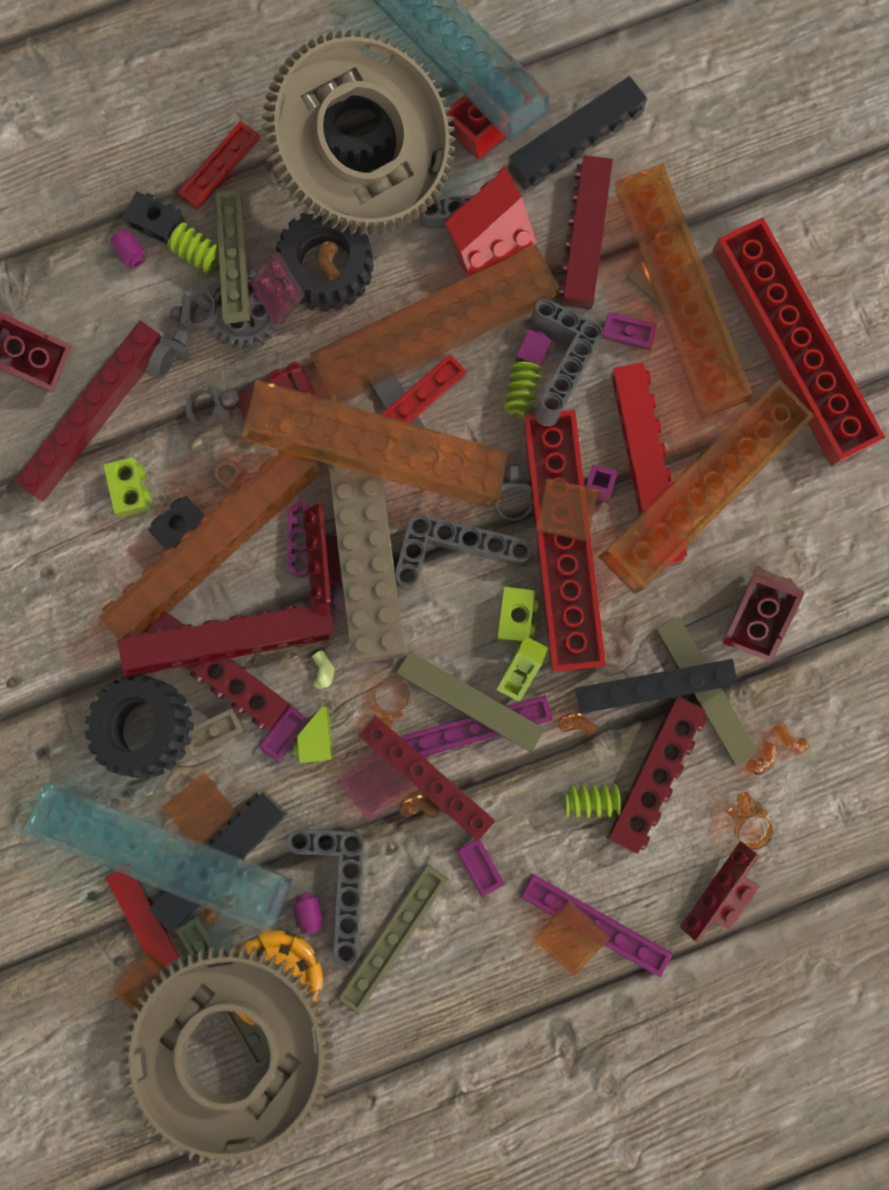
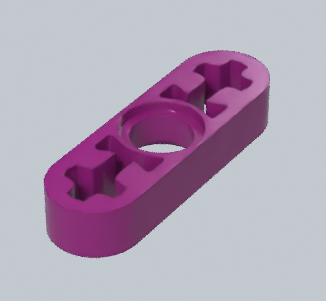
M302 502L293 504L289 509L287 565L289 571L296 577L308 575V556L302 553V561L307 564L306 567H302L300 572H298L296 567H293V564L298 563V554H293V550L297 552L307 551L305 545L297 547L293 543V538L296 534L303 533L306 535L305 528L299 527V520L294 516V514L299 513V509L305 511L310 508Z

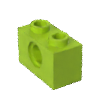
M504 587L497 641L521 643L524 636L534 639L536 623H531L532 613H537L539 598L534 597L535 590ZM514 610H521L525 614V620L520 623L515 622L511 617V613Z

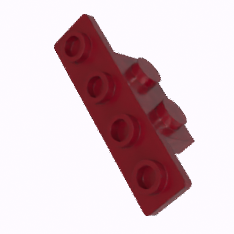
M319 503L305 510L303 518L306 531L305 546L308 556L309 596L313 609H318L330 603V587L341 585L337 536L325 534L323 504Z
M741 841L680 925V928L696 942H700L713 922L730 930L760 887L746 877L758 860L759 854Z

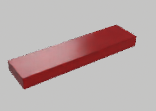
M240 120L177 192L179 197L198 211L260 140V135Z
M449 354L383 411L376 421L395 438L467 374V371Z
M131 863L106 876L105 879L154 971L178 959L180 955L164 925L148 910L153 904Z

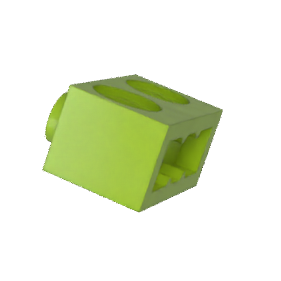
M134 457L103 464L114 514L124 518L150 511L149 503L152 502L149 488H145L143 479L146 478L144 465L142 463L139 464ZM127 470H132L131 477L128 480H122V474ZM132 494H137V501L132 505H128V497Z
M524 636L505 669L496 690L520 702L541 667L548 647Z

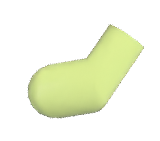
M320 650L312 656L319 667L317 678L314 679L313 683L317 689L323 690L331 685L335 668L323 650Z

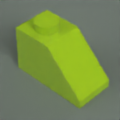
M321 707L297 736L298 742H294V756L299 758L300 763L334 760L328 707Z

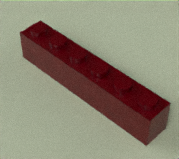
M583 155L582 164H577L575 179L579 180L578 187L573 188L571 201L576 203L575 211L570 210L568 226H573L572 234H567L565 249L569 250V257H564L562 273H566L565 282H560L558 295L563 297L562 306L591 310L594 303L613 159Z

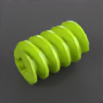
M182 222L172 232L167 247L173 253L178 254L180 258L186 259L189 264H195V267L203 270L206 275L213 274L220 266L219 244H214L211 247V239L207 238L203 241L204 235L202 233H198L195 236L196 230L194 228L187 230V223Z
M516 362L512 364L511 370L513 373L509 376L511 382L507 386L509 392L505 395L507 402L503 405V409L509 415L521 419L524 418V415L531 414L527 410L535 409L536 405L530 403L529 400L537 399L538 396L531 391L539 390L540 386L533 383V381H540L542 376L535 372L541 371L543 368L530 362Z
M570 784L567 792L565 789L566 818H569L571 810H574L577 818H580L582 810H585L587 818H590L592 810L596 811L598 818H601L603 810H606L608 818L612 817L613 810H616L618 816H620V792L616 784L611 785L610 791L606 784H602L599 791L595 784L590 785L589 791H587L584 784L580 785L578 792L574 784Z

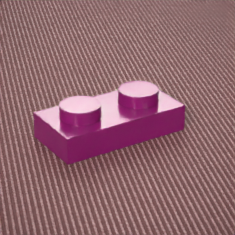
M608 312L601 339L650 351L657 324Z

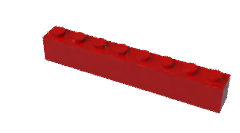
M644 362L615 367L611 373V380L649 567L651 570L679 565L685 560L684 557L687 556L685 542L680 540L679 532L682 531V525L679 516H675L676 496L674 492H670L671 472L669 467L665 468L666 448L664 443H660L661 424L659 418L655 419L653 410L656 409V400L654 394H650L648 386L651 385L650 372L645 370Z

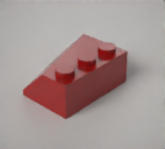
M505 166L497 172L498 175L489 183L486 182L472 199L466 200L444 221L459 265L468 275L537 244L522 196Z

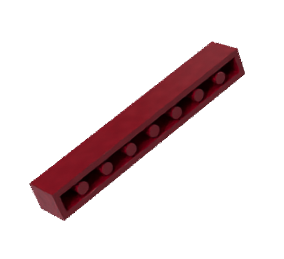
M141 320L138 321L14 482L42 502L46 500L147 370L152 353L162 337L158 332Z
M309 603L306 607L296 608V606H287L282 608L281 611L272 613L269 610L259 611L254 616L249 617L235 615L226 621L207 620L203 622V625L192 626L191 624H183L174 630L155 629L150 631V634L145 635L131 633L124 635L122 639H117L123 675L124 677H130L138 674L329 641L334 639L335 629L329 603L318 609H313L311 603Z

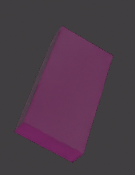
M290 705L258 747L280 763L294 745V742L298 740L297 736L309 723L310 719Z
M474 839L456 849L481 897L505 885L481 839L479 841Z

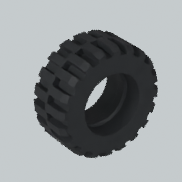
M352 95L342 103L339 101L325 111L323 132L326 143L335 158L344 166L354 171L363 170V173H369L370 168L375 167L378 169L384 166L383 162L385 160L390 162L393 159L396 149L395 129L388 114L377 103L366 97ZM355 108L370 110L380 118L377 127L363 136L345 135L338 131L334 125L344 112Z
M301 213L299 220L293 218L288 223V230H282L280 234L281 241H278L276 244V265L286 291L289 295H293L294 300L299 304L305 302L306 307L311 310H315L317 306L320 307L321 312H328L329 307H335L337 311L343 309L342 304L346 302L350 306L356 302V295L361 297L366 291L365 285H369L372 279L373 258L367 233L365 232L364 235H360L359 228H357L354 234H350L348 226L344 232H341L340 224L331 229L330 220L322 225V216L319 215L313 220V213ZM320 244H334L347 252L348 261L345 267L333 276L315 277L305 272L302 268V260L306 253Z
M139 674L135 677L122 676L121 681L113 680L108 683L109 689L102 688L97 694L98 700L96 702L92 701L89 709H92L91 714L86 716L85 724L89 725V730H85V738L91 741L88 749L91 754L97 755L95 760L98 764L106 766V770L112 773L140 779H148L151 776L157 777L164 774V769L171 770L177 765L175 762L176 758L182 759L186 754V751L183 750L185 744L190 745L192 740L191 737H188L189 730H193L194 722L189 721L188 718L192 716V711L190 707L184 705L187 700L183 694L178 693V689L164 681ZM149 703L156 714L157 724L155 733L145 747L135 752L131 751L123 737L124 722L128 714L136 706Z

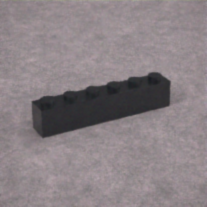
M628 76L509 156L508 168L524 190L530 186L535 187L539 185L545 176L551 172L553 174L557 173L569 160L578 159L585 149L591 145L593 147L599 145L606 135L611 132L613 134L618 132L630 119L636 120L644 113L647 97L631 76Z
M733 659L577 687L575 692L579 713L583 714L738 685L734 661Z
M256 792L245 803L248 806L242 814L236 812L227 822L229 827L223 833L218 831L208 841L211 846L204 853L201 850L198 851L189 861L192 865L185 872L181 869L170 880L173 885L167 891L162 889L153 897L151 901L154 904L148 910L170 932L175 931L288 815L267 792H262L260 795Z

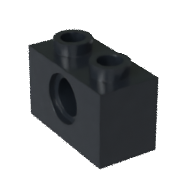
M138 191L134 194L123 215L128 227L166 245L172 232L182 222H186L181 210L174 204H163L150 193L144 195ZM160 214L158 219L151 220L154 215Z
M184 496L183 498L176 499L170 505V510L165 515L157 516L151 522V527L148 531L168 553L175 556L211 521L187 496ZM177 519H183V526L178 530H173V522Z

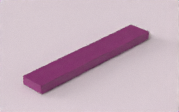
M546 695L506 706L537 725L553 720ZM466 717L400 737L425 757L496 737L499 734L474 719Z
M533 873L520 895L527 902L660 978L673 955L670 951Z

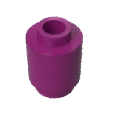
M123 229L111 237L112 249L126 268H138L144 263L146 252L132 233H128L127 230Z
M311 892L295 896L296 901L291 904L297 928H300L301 934L322 929L321 922H323L318 897L312 896Z

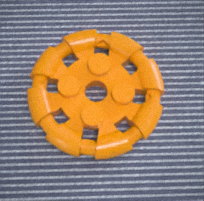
M281 930L264 931L258 933L259 936L252 940L247 939L237 948L236 952H239L241 947L246 945L247 953L250 954L254 947L258 949L264 946L267 951L266 959L270 960L274 955H277L275 963L278 965L283 960H286L284 969L288 971L289 968L294 966L295 969L292 974L294 977L302 973L303 977L300 983L304 984L310 981L307 991L316 990L317 993L313 1000L314 1002L317 1000L319 989L322 990L323 984L322 967L320 962L317 963L313 953L315 951L301 937L284 934L285 931ZM281 944L291 947L288 955L278 952ZM304 959L308 968L300 971L296 962ZM235 1012L247 1024L251 1026L254 1024L258 1025L250 1017Z

